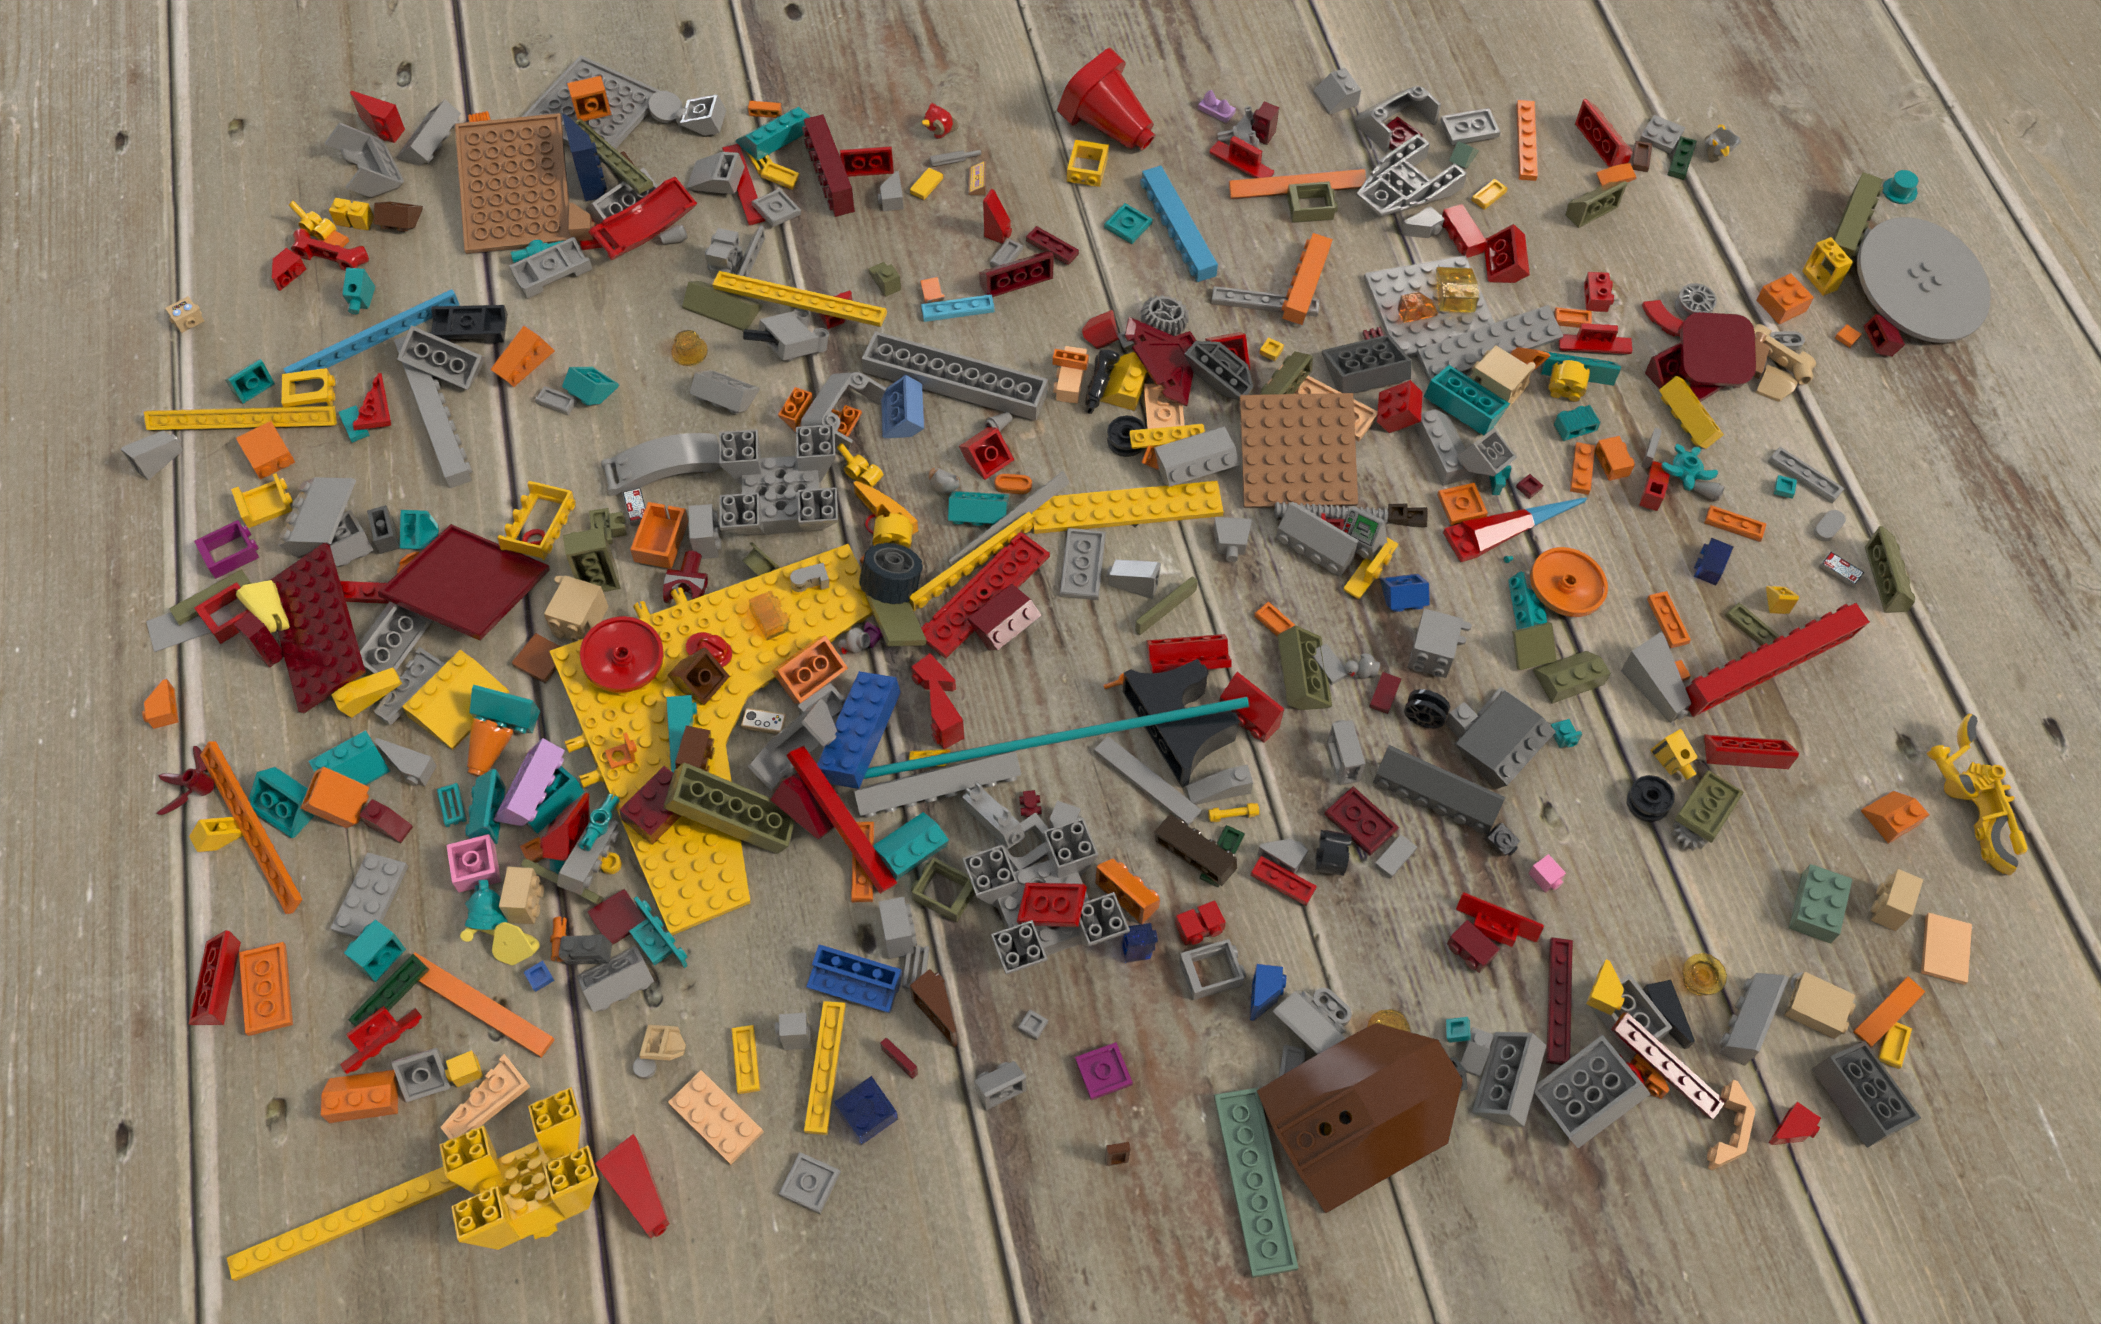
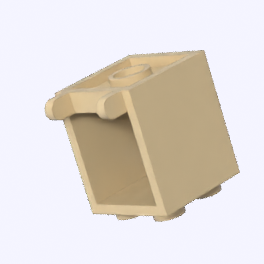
M1495 345L1491 351L1487 350L1480 362L1477 361L1472 368L1474 372L1470 378L1509 402L1510 407L1529 385V377L1536 365L1533 362L1527 365Z
M566 575L564 577L556 576L555 582L559 584V587L548 605L544 616L555 637L560 639L566 638L576 642L584 639L589 630L601 622L609 606L601 586Z

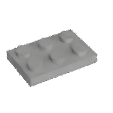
M1490 108L1441 116L1440 120L1451 145H1456L1458 141L1468 143L1497 138L1501 133Z

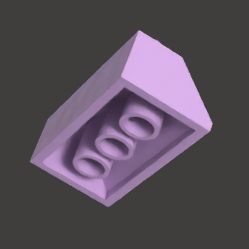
M544 738L529 749L493 820L519 826L525 825L528 821L532 822L538 812L535 810L537 805L541 804L547 793L544 792L546 787H549L555 779V775H553L555 769H559L564 761L562 755L565 750Z

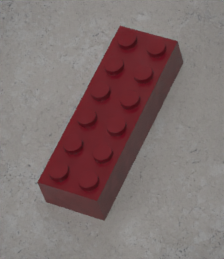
M824 114L805 118L804 126L802 127L804 137H806L804 139L805 148L810 150L808 151L810 161H814L813 168L815 174H819L818 181L820 186L823 185L824 187L822 191L824 198H828L827 205L829 211L832 210L835 217L855 212L852 186Z

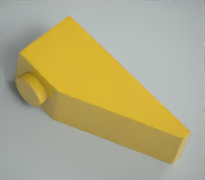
M392 667L349 682L331 695L338 709L353 718L400 686L402 682L396 670Z

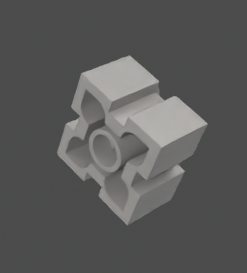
M718 228L715 235H712L711 244L705 251V258H707L708 262L707 268L710 271L711 278L715 279L719 271L731 274L736 273L735 268L739 266L743 257L741 246H739L740 238L738 232Z

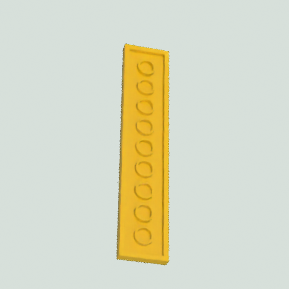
M1218 481L1176 484L1170 487L1166 485L1058 495L1046 501L1032 512V515L1034 516V534L1067 531L1068 528L1093 529L1223 516L1224 511Z

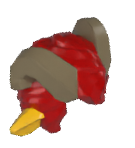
M934 103L929 105V109L925 113L926 116H924L925 120H922V124L930 131H933L934 137L937 139L945 137V135L956 131L959 127L957 120L948 111Z

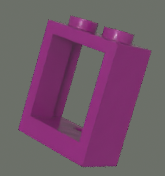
M239 520L194 541L215 579L260 558L256 552L259 549L254 539H249V536L252 534L246 525L242 527ZM242 536L247 548L215 562L210 551Z

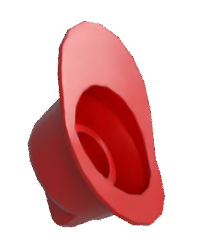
M699 632L687 640L686 651L689 656L702 648H707L722 667L731 661L732 649L721 636Z

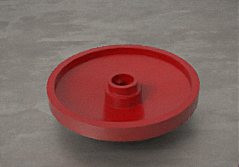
M619 616L601 621L589 630L580 647V661L585 675L594 685L610 692L626 693L646 686L657 676L663 664L664 651L658 633L648 623L634 617Z

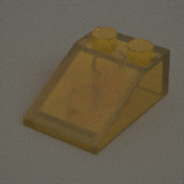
M1436 267L1439 311L1475 312L1479 301V288L1473 269Z

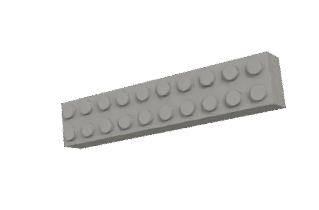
M876 331L862 357L864 373L892 381H897L907 375L922 383V389L999 411L1009 412L1010 414L1035 421L1048 394V379Z

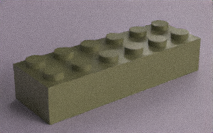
M1864 172L1848 200L1833 240L1852 261L1853 258L1851 257H1855L1859 250L1857 244H1860L1864 238L1862 233L1868 228L1869 222L1866 221H1870L1874 213L1871 209H1875L1879 199L1876 197L1880 196L1884 188L1881 187L1883 179ZM1825 257L1822 265L1824 268L1834 271V265Z
M685 762L674 770L663 807L776 854H779L789 846L795 823L793 818L770 800L771 798Z

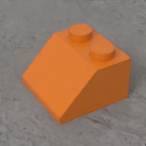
M1892 791L1861 810L1888 844L1918 827L1930 815L1916 798L1896 791Z

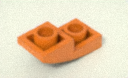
M1630 163L1616 165L1596 172L1602 186L1609 182L1626 181L1628 183L1637 179Z
M1636 1054L1630 1063L1639 1070L1641 1076L1646 1078L1644 1083L1650 1095L1662 1099L1670 1090L1665 1079Z

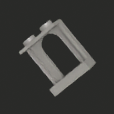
M1036 813L1022 821L1021 826L1024 833L1032 829L1043 844L1025 856L1013 857L1009 853L1008 848L997 838L995 839V847L1004 846L1014 872L1031 867L1047 856L1043 831L1048 830V827Z

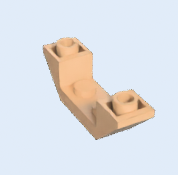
M1732 1080L1727 1086L1724 1085L1721 1092V1098L1726 1101L1722 1107L1737 1112L1734 1119V1125L1737 1126L1736 1131L1731 1135L1729 1145L1718 1142L1713 1148L1710 1147L1707 1154V1160L1709 1161L1708 1169L1714 1170L1741 1157L1747 1151L1755 1108L1736 1080Z

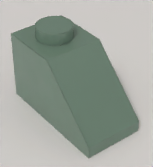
M1458 141L1449 161L1453 162V164L1455 163L1460 168H1468L1479 150Z

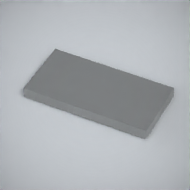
M1068 528L1060 597L1099 600L1105 531Z

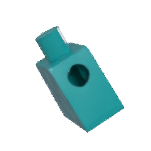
M346 268L342 294L349 304L348 312L357 315L360 309H368L376 286L365 269Z

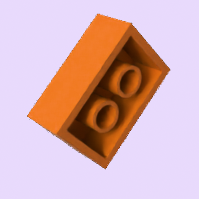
M826 635L817 637L774 668L772 673L793 703L800 704L847 670L848 667Z

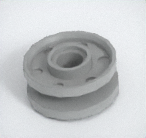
M1691 283L1681 289L1679 296L1675 300L1674 307L1676 313L1685 320L1693 313H1712L1716 306L1717 298L1709 287L1703 284Z

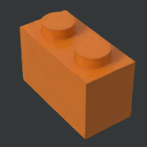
M1620 436L1598 441L1595 454L1608 480L1611 481L1630 476L1635 466L1634 460L1630 457L1626 444L1622 442Z

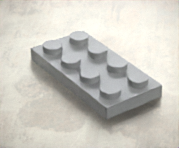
M367 852L330 929L335 933L358 938L362 934L363 929L375 919L382 924L409 867L407 863Z

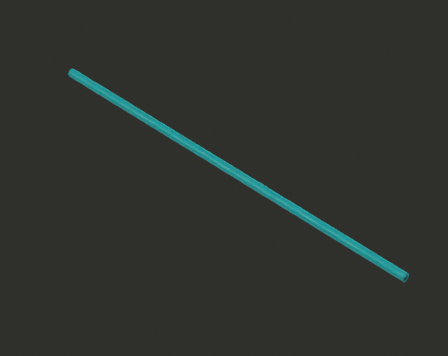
M1243 697L868 768L864 779L1249 707L1248 698Z

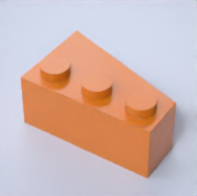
M523 326L490 370L515 387L555 350L540 336Z

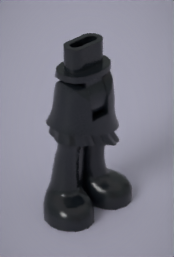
M1100 350L1095 357L1094 376L1087 386L1088 391L1085 398V405L1087 406L1085 412L1088 414L1093 413L1103 397L1110 379L1106 371L1114 369L1115 364L1120 360V355L1115 351Z

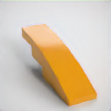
M858 481L853 482L855 494L876 517L881 514L889 517V514L893 513L903 515L910 519V524H913L912 535L918 532V521L904 507L868 485Z

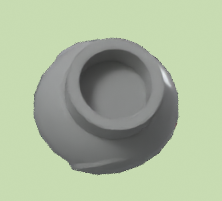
M860 628L850 629L847 639L844 638L838 642V649L843 654H847L848 651L858 653L863 648L869 646L870 636Z
M1368 653L1360 655L1361 660L1359 664L1351 660L1345 665V670L1350 674V677L1357 673L1362 679L1369 676L1376 677L1380 668V662L1375 661L1374 657Z

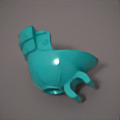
M478 880L479 885L474 886L475 892L465 902L468 908V919L465 926L474 929L494 930L500 923H507L506 917L499 908L501 898L494 890L489 889L488 880Z

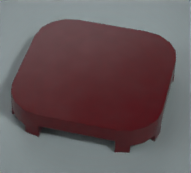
M1698 312L1688 316L1679 326L1677 334H1680L1681 367L1678 369L1679 374L1683 375L1685 380L1691 383V386H1733V389L1740 388L1753 378L1756 371L1755 331L1749 319L1738 314Z

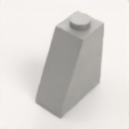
M163 430L123 446L121 451L135 471L149 480L180 454L183 449L179 445L180 440L174 434L169 435Z
M1115 560L1114 565L1109 566L1106 577H1109V586L1153 599L1159 584L1161 563Z

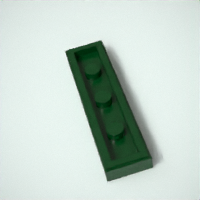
M412 954L348 1020L356 1027L383 1006L390 1011L430 969L416 955Z

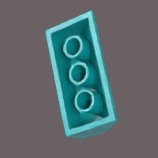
M796 107L736 139V143L758 161L803 136L802 127L804 126V119L809 118L810 115L800 107Z
M1450 365L1430 380L1423 396L1482 435L1487 434L1494 428L1510 405L1509 402Z

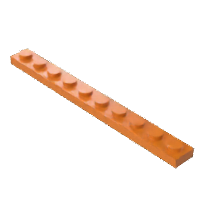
M210 741L203 749L200 757L214 779V783L285 914L294 913L303 899L248 801L247 796L243 792L239 781H237L230 765L226 761L223 752L216 741Z

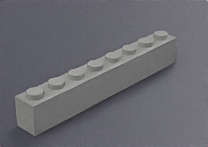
M1016 751L853 791L859 815H864L865 818L876 816L877 811L884 810L885 813L896 811L897 806L905 805V808L917 805V801L925 800V803L937 800V796L944 794L945 798L957 795V791L964 789L966 793V788L972 790L976 787L975 782H978L980 785L985 784L986 788L997 785V781L1005 780V782L1017 780L1016 776L1021 775Z

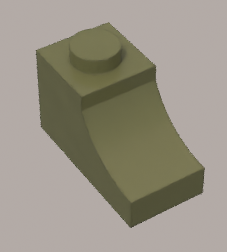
M885 262L868 268L869 274L885 297L901 290L900 275L892 264L887 266Z

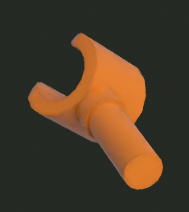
M1124 673L1119 676L1118 680L1104 684V688L1108 689L1123 685Z

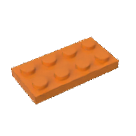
M280 942L239 952L245 1034L251 1036L293 1025L286 944Z

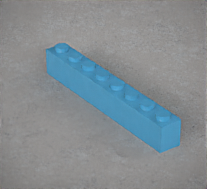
M1160 165L1142 171L1141 187L1146 190L1148 200L1152 201L1155 212L1159 213L1163 226H1166L1168 229V235L1170 238H1173L1177 251H1180L1182 254V260L1184 263H1187L1191 276H1194L1197 282L1216 277L1218 264L1163 167Z

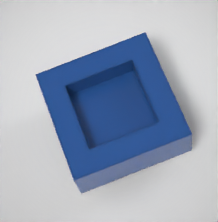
M544 961L524 971L535 992L555 981Z

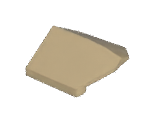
M1767 365L1755 393L1780 402L1783 398L1794 392L1798 382L1791 373Z
M648 1025L639 1055L640 1059L670 1061L683 1056L686 1044L679 1028L676 1026Z

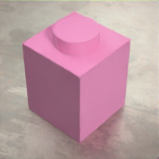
M1549 854L1534 864L1529 872V875L1545 893L1550 889H1558L1564 883L1562 879L1566 874Z

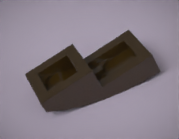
M1408 503L1388 504V522L1410 527H1427L1428 508H1408Z

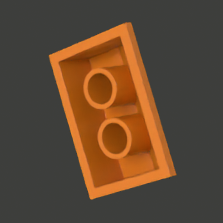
M1110 859L1096 867L1095 884L1107 894L1114 892L1119 905L1140 924H1143L1159 908V895L1154 890H1149L1145 887L1143 881L1138 876H1133L1129 873L1128 868L1122 862Z
M394 1070L329 1078L321 1095V1116L328 1123L398 1114V1079Z

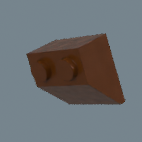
M391 201L374 203V224L380 225L382 229L397 227L398 231H408L409 228L416 227L423 206Z

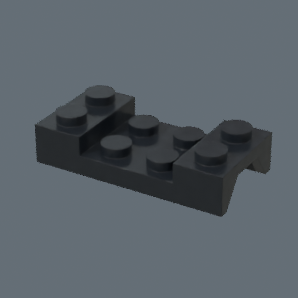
M505 305L431 307L433 325L432 331L428 332L449 342L450 339L484 338L486 343H504L508 316Z

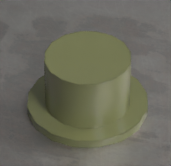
M753 542L750 543L753 549L742 561L758 576L768 573L774 566L777 569L780 568Z

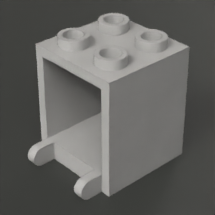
M1424 609L1407 668L1413 669L1416 672L1429 673L1435 677L1447 678L1454 660L1457 644L1464 645L1466 643V638L1460 636V631H1470L1471 623L1465 622L1459 617Z

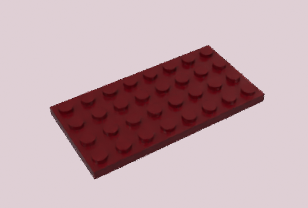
M326 543L321 544L270 579L276 585L281 605L289 621V629L282 631L277 629L297 708L301 713H306L330 697L335 691L366 673L331 547Z

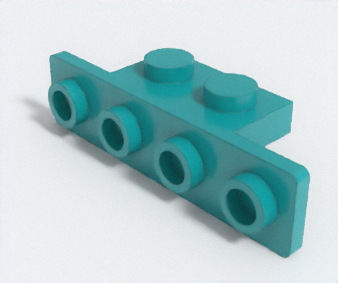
M1520 571L1509 578L1508 583L1517 630L1547 623L1544 604L1538 599L1532 589L1527 588L1525 573Z
M638 896L633 898L639 910L646 917V920L629 932L655 966L673 953L683 968H686L688 965L685 959L688 957L681 947L678 949L673 944L676 942L669 931L666 933L661 927L664 925L657 915L653 917L650 914L652 909L646 900L641 902Z

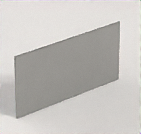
M228 604L210 615L218 627L232 619ZM172 613L146 621L154 652L211 633L199 615L182 625L177 623Z

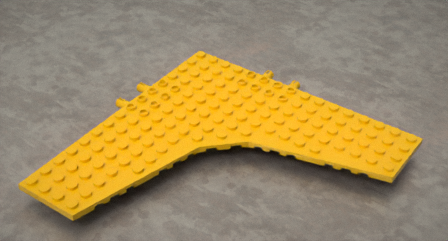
M849 544L687 601L682 588H677L679 593L674 589L671 595L676 606L651 615L644 601H640L641 608L638 602L634 604L633 608L638 618L648 623L658 633L664 651L663 664L659 673L649 684L638 690L616 693L603 690L594 685L587 678L581 666L580 647L583 639L550 650V655L582 731V735L564 741L568 749L567 751L571 753L587 747L596 764V770L579 775L583 788L600 781L604 783L608 794H613L612 800L614 796L620 799L615 809L621 820L619 809L663 766L671 771L666 697L684 696L687 694L679 690L667 675L681 660L689 656L686 651L687 640L699 632L721 636L732 649L731 661L723 667L730 676L705 705H701L692 698V702L697 704V715H693V727L711 730V738L714 739L713 747H715L713 759H709L708 766H710L709 773L731 781L726 744L747 699L756 690L764 688L771 680L776 678L772 673L774 668L814 639L826 635L828 640L833 642L837 636L843 632L846 633L852 626L861 623L873 615L866 593L863 592L859 584L861 568ZM824 563L829 578V588L821 590L820 585L807 588L803 592H796L791 588L790 576L793 571ZM627 732L630 741L634 740L637 752H634L635 762L611 769L605 750L625 744L623 733ZM615 752L612 755V759L616 762L622 761L624 758L622 752ZM681 816L652 845L621 820L667 931L672 936L750 904L741 839Z

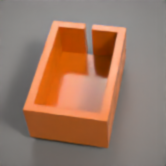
M652 502L647 503L630 549L634 562L672 569L689 522L685 508L668 506L667 509L670 519H668L665 505Z

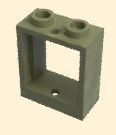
M1330 182L1288 185L1287 200L1292 223L1334 219L1338 206L1337 202H1334L1335 193L1334 189H1331ZM1324 197L1326 204L1325 207L1301 208L1299 199Z
M933 857L930 863L925 864L920 880H916L912 885L913 900L957 923L973 898L975 891L967 874ZM936 872L964 886L951 909L923 895Z

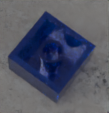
M872 1076L834 1101L837 1112L860 1145H863L898 1120L896 1109Z

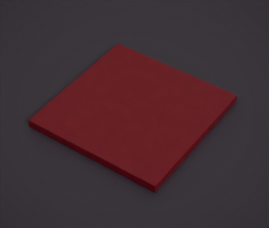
M450 524L378 591V596L481 641L550 571V567L521 553L501 550L499 544Z

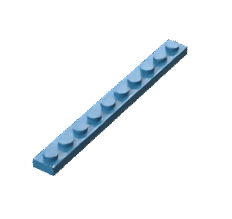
M452 289L283 369L285 373L329 368L409 330L411 325L415 327L432 319V306H459L456 294Z

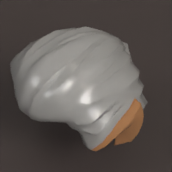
M935 467L929 472L930 484L937 492L943 494L951 493L959 487L960 478H957L956 475Z

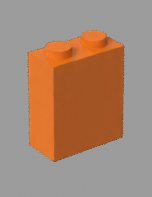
M271 421L236 438L260 480L295 463Z
M323 766L315 771L300 809L347 829L359 822L360 810L366 804L369 797L367 794L369 787Z

